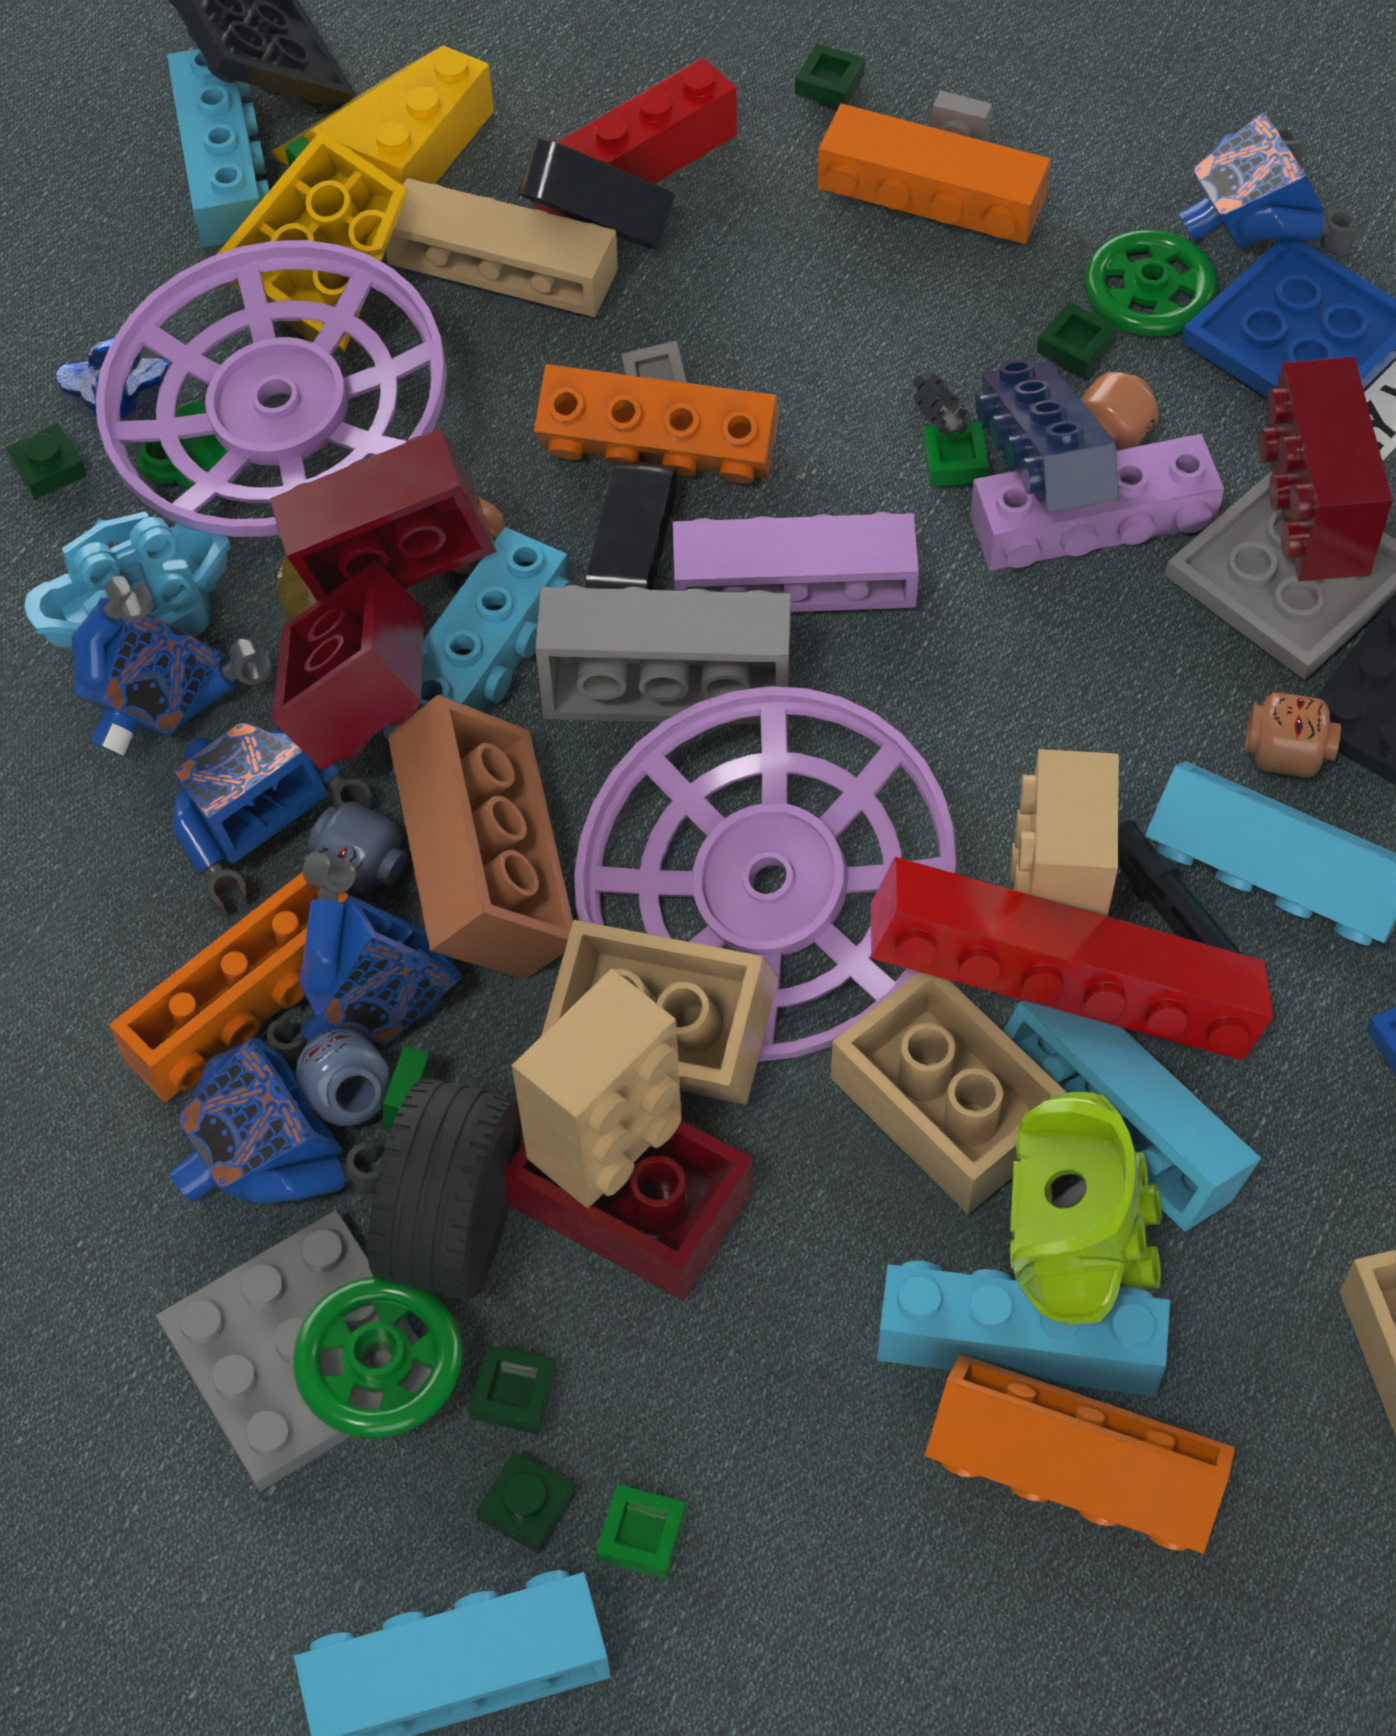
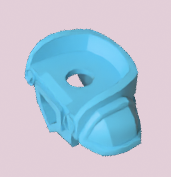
M146 511L107 521L98 519L93 528L62 548L68 574H64L50 582H43L27 594L24 605L26 616L37 634H44L47 640L55 647L70 648L72 650V635L75 630L96 608L100 597L110 599L106 591L108 581L114 576H123L131 587V593L138 584L145 583L153 599L150 615L195 638L210 625L212 609L209 592L216 589V582L226 571L227 552L231 548L230 542L226 535L201 532L179 523L175 524L174 528H169L163 519L149 517ZM109 541L120 543L112 548L107 546Z

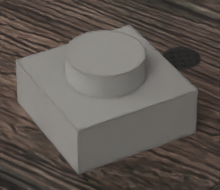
M940 90L933 104L932 127L988 142L992 104Z
M677 340L621 354L626 375L687 383Z

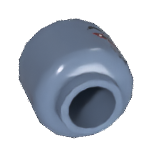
M347 802L338 809L336 807L326 809L316 822L308 841L309 851L328 854L330 863H332L334 857L344 858L352 863L356 871V878L348 890L358 895L370 894L382 883L391 886L400 876L407 861V853L401 850L403 834L399 824L359 802ZM331 865L328 870V876L331 872Z
M350 1029L326 1031L317 1035L305 1045L297 1060L296 1079L311 1109L322 1120L337 1126H355L370 1120L383 1108V1102L391 1083V1075L387 1062L366 1036Z

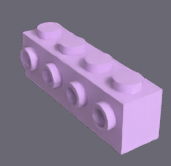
M1202 434L1116 451L1118 501L1047 514L1035 495L1026 493L1022 477L1017 471L974 479L970 517L989 571L1007 567L1022 568L1036 561L1066 555L1081 556L1095 549L1120 544L1135 545L1154 537L1179 532L1194 533L1208 527L1218 518L1224 486Z
M879 512L872 515L849 516L819 514L812 517L791 518L760 516L753 519L733 520L700 518L693 521L673 522L675 591L698 588L710 592L764 590L771 593L791 594L790 612L916 608L919 567L914 513L892 514Z

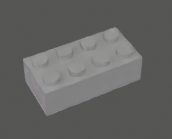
M576 585L562 588L541 587L535 649L543 719L663 722L698 702L732 691L768 686L789 687L791 594L771 593L764 590L710 592L698 588L686 591L647 590L641 587L625 589H591ZM761 716L741 718L725 724L761 725Z

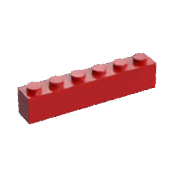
M895 857L871 902V959L1243 1061L1273 1018L1265 961L898 857Z

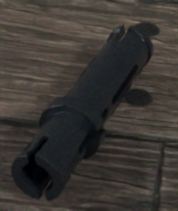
M1127 820L1119 824L1118 864L1134 883L1132 892L1141 902L1149 901L1176 936L1242 954L1215 922L1210 913L1205 910L1179 878L1181 869L1171 858L1165 860L1138 829V825L1134 820Z

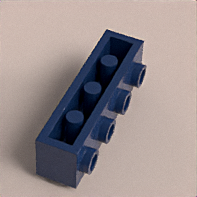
M1026 360L1009 361L1000 365L999 370L982 373L983 394L976 395L975 398L978 422H981L983 430L988 429L995 449L1003 450L1011 472L1017 471L1020 474L1026 493L1034 494L1047 514L1119 500L1116 443L1050 361L1035 364Z

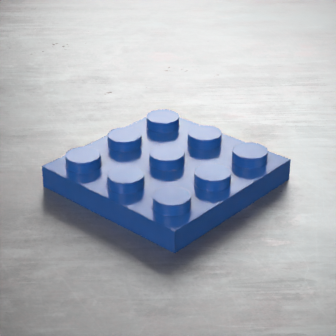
M1280 238L1184 327L1181 342L1266 398L1270 388H1277L1282 362L1355 357L1364 388L1396 357V298L1301 239Z

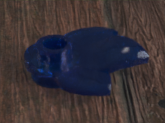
M115 337L106 338L96 343L89 351L88 360L63 362L56 369L58 385L63 393L82 397L84 404L91 409L96 417V392L100 370ZM140 353L138 354L124 384L120 418L134 411L137 406L136 399L141 391L158 386L163 382L166 372L170 367L167 360L162 357L141 358Z

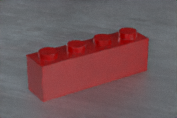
M702 57L556 143L572 148L655 184L737 135V87ZM533 202V205L538 210L545 211L549 214L576 220L574 218H571L562 213H559L550 208Z

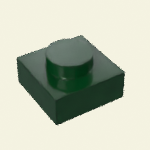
M816 43L795 78V95L839 108L840 104L847 105L864 76L865 58Z
M1068 302L1038 337L1037 353L1086 377L1114 344L1118 326Z
M58 423L6 446L12 465L34 500L87 476L82 460Z
M488 1344L468 1409L470 1418L539 1435L557 1372L556 1360Z
M513 1451L477 1508V1518L480 1522L540 1554L576 1494L575 1485Z

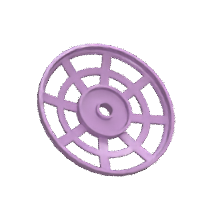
M309 240L271 241L243 246L209 257L178 273L152 292L128 317L113 339L100 370L96 392L97 425L105 451L124 484L145 505L164 517L201 532L232 537L279 535L275 517L265 519H228L196 512L216 496L247 503H271L270 498L287 492L299 484L311 482L348 467L355 461L367 459L369 456H375L406 443L407 441L385 436L396 411L398 396L397 380L429 365L431 377L429 399L420 422L408 440L433 432L444 402L447 377L444 346L432 312L415 287L393 268L368 254L337 244ZM277 270H315L336 273L350 279L335 307L309 301H276L268 303L260 273ZM238 279L245 309L234 312L211 324L195 336L187 345L159 328L171 315L193 299L222 284ZM371 288L386 295L406 313L418 330L423 341L422 344L391 358L389 350L378 334L365 322L356 317ZM301 319L318 321L325 324L313 343L298 338H276L273 322L302 321ZM250 328L253 343L235 352L221 365L205 357L210 350L222 341ZM348 335L367 351L375 366L343 378L341 370L332 355L344 336ZM145 346L171 363L159 389L156 420L120 421V406L124 384L134 360ZM189 375L209 385L205 400L206 413L176 417L178 397ZM378 388L381 389L379 408L369 431L344 423L348 409V399ZM284 394L291 396L280 407L267 408L263 406L270 397H279ZM215 434L220 444L228 452L209 472H206L188 456L179 439ZM161 441L163 449L174 467L188 481L195 485L173 503L166 501L158 496L141 479L128 458L124 443ZM328 442L352 450L346 458L334 467L313 478H306L303 458L314 454ZM249 463L259 465H279L283 486L254 488L235 485L231 482Z
M768 686L732 691L698 702L666 719L638 741L611 771L592 803L579 840L574 871L576 912L579 921L604 925L601 914L600 892L639 895V907L647 934L671 938L665 926L660 906V896L694 897L697 908L708 926L689 942L722 948L727 944L740 952L763 956L779 978L758 1062L796 1058L832 1047V1041L919 973V971L907 968L896 982L893 981L871 960V926L863 940L855 946L833 925L842 910L846 894L877 892L894 858H902V851L895 827L882 803L876 798V794L901 766L914 781L929 808L938 838L939 857L915 860L913 862L958 874L956 832L943 791L925 759L901 732L874 712L843 697L808 688ZM787 715H805L838 723L869 738L881 748L856 778L847 770L824 759L788 752ZM761 716L762 753L747 755L725 762L702 774L692 783L665 757L680 744L710 728L741 718ZM647 774L672 802L663 811L650 833L642 855L640 869L603 867L604 850L615 819L632 790ZM788 774H797L819 780L838 789L843 794L818 819L810 812L788 804ZM762 775V804L743 808L724 818L706 799L731 783L752 776ZM861 812L868 818L877 835L883 855L882 865L847 867L843 852L836 841V838ZM688 817L707 836L698 851L693 871L662 870V864L669 844L681 823ZM777 865L786 870V880L783 886L776 892L762 894L754 890V880L761 869ZM815 943L837 964L832 970L810 982L780 989L783 955L797 952ZM851 978L875 1000L874 1003L857 1016L828 1031L796 1041L774 1043L778 1008L793 1007L816 1000L841 987Z

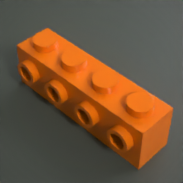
M840 104L818 149L817 188L1026 244L1046 199L1051 158Z
M545 364L534 433L541 447L546 448L549 455L560 459L579 460L583 453L604 456V461L611 465H615L617 459L656 463L677 467V475L682 476L695 475L696 469L719 472V477L723 480L748 484L753 482L754 477L769 479L780 412L777 397L773 394Z
M303 872L109 1024L124 1062L164 1103L179 1091L184 1092L195 1087L210 1058L241 1045L250 1038L253 1039L258 1033L260 1026L282 1008L288 1009L293 1007L305 997V993L298 981L299 972L302 967L310 903L311 900L318 899L319 889L310 886L306 882ZM346 892L339 893L338 902L343 903L349 895Z
M959 1353L945 1384L925 1457L941 1462L945 1469L956 1475L969 1478L982 1476L1008 1485L1015 1494L1027 1500L1037 1502L1050 1500L1078 1510L1085 1519L1104 1526L1119 1524L1145 1533L1153 1542L1164 1548L1178 1551L1188 1548L1204 1554L1227 1485L1235 1447Z

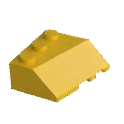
M441 46L401 68L272 151L273 159L289 166L285 146L301 136L311 142L317 133L323 130L402 185L407 178L436 184L494 112L489 64L446 46Z
M320 130L217 255L239 247L271 241L309 240L341 245L368 254L381 262L407 198L408 190L323 130ZM277 270L260 273L268 303L276 301H309L335 307L350 279L336 273L315 270ZM238 279L231 281L232 286L241 292ZM364 303L362 304V306H361V308H360V310H359V312H358V314H357V316H356L357 318H358L359 315H360V312H361V310H362V307H363ZM301 319L302 321H282L312 343L325 325L318 321ZM344 336L336 351L345 352L350 336Z

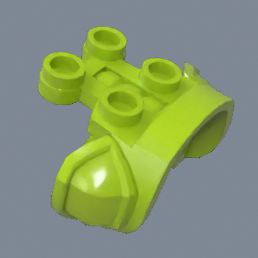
M1069 1092L1051 1096L1047 1101H1043L1024 1115L1019 1125V1131L1016 1133V1158L1020 1161H1014L1010 1231L1014 1236V1240H1011L1010 1247L1011 1268L1014 1269L1015 1278L1021 1290L1042 1316L1055 1323L1067 1325L1100 1323L1114 1306L1121 1280L1123 1287L1145 1290L1158 1289L1160 1286L1161 1266L1159 1253L1156 1246L1146 1247L1145 1233L1147 1225H1160L1162 1200L1160 1188L1157 1183H1148L1145 1156L1143 1152H1135L1130 1133L1121 1115L1104 1095H1097L1093 1092ZM1067 1174L1083 1178L1087 1188L1085 1196L1078 1204L1070 1208H1057L1052 1205V1182L1055 1179Z

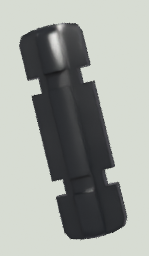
M932 374L927 380L919 375L912 383L917 389L913 396L915 402L941 434L947 436L954 429L959 434H962L968 427V424L963 420L968 410L938 375Z

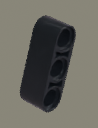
M540 138L535 139L518 191L520 196L578 221L594 223L601 227L616 230L617 237L651 249L659 248L676 197L674 193L572 148Z
M623 459L616 460L589 562L586 588L625 589L641 587L647 590H654L675 501L677 467Z

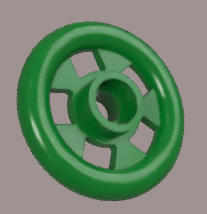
M1147 229L1117 235L1097 248L1085 268L1084 288L1087 299L1094 311L1102 319L1118 326L1117 329L1142 337H1166L1182 333L1184 327L1217 297L1218 278L1211 260L1194 243L1170 232ZM1140 252H1148L1150 258L1140 259L1133 263L1127 257V255ZM1176 259L1184 264L1189 271L1179 275L1169 262ZM1123 275V288H1107L1106 276ZM1178 290L1193 296L1184 307L1171 301L1176 296ZM1134 301L1141 306L1155 307L1153 314H1144L1129 309V306Z
M374 1276L354 1280L336 1288L323 1297L302 1323L293 1352V1373L300 1396L311 1412L326 1425L341 1433L369 1439L400 1435L415 1429L429 1420L442 1408L450 1397L457 1383L462 1365L461 1335L450 1310L435 1294L424 1292L419 1288L404 1287L399 1283L393 1284ZM373 1305L379 1318L378 1322L364 1324L354 1332H351L344 1317L359 1308ZM411 1312L419 1317L429 1330L416 1343H411L406 1333L396 1326ZM343 1348L342 1364L345 1372L338 1375L323 1376L321 1366L322 1350ZM376 1351H386L391 1354L388 1364L381 1368H371L366 1364V1361ZM414 1362H418L431 1369L426 1382L416 1393L400 1386L409 1375ZM358 1387L368 1392H383L379 1409H363L350 1405L354 1389Z

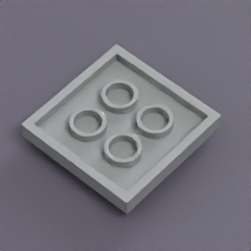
M1271 471L1174 555L1167 563L1165 576L1305 680L1379 613L1396 594V540L1383 531L1370 576L1298 582L1293 558H1285L1282 552L1281 527L1284 520L1281 510H1273L1269 493Z
M337 1210L155 1315L259 1492L351 1437L329 1427L311 1412L300 1396L293 1373L295 1341L302 1323L313 1307L336 1288L354 1280L373 1276L369 1269L368 1258ZM373 1305L359 1308L344 1317L351 1332H354L364 1324L378 1322L379 1320ZM406 1318L396 1325L406 1333L411 1343H416L419 1340ZM343 1348L322 1350L321 1366L323 1376L338 1375L345 1372L342 1364ZM376 1351L368 1357L366 1364L371 1368L384 1367L390 1361L391 1354L386 1351ZM414 1362L409 1375L400 1386L416 1393L426 1382L431 1369L418 1362ZM356 1387L353 1391L350 1405L363 1409H379L383 1392H368Z

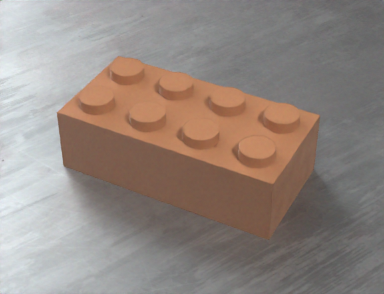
M437 695L416 711L409 719L387 734L430 951L521 979H527L565 952L573 923L530 730Z

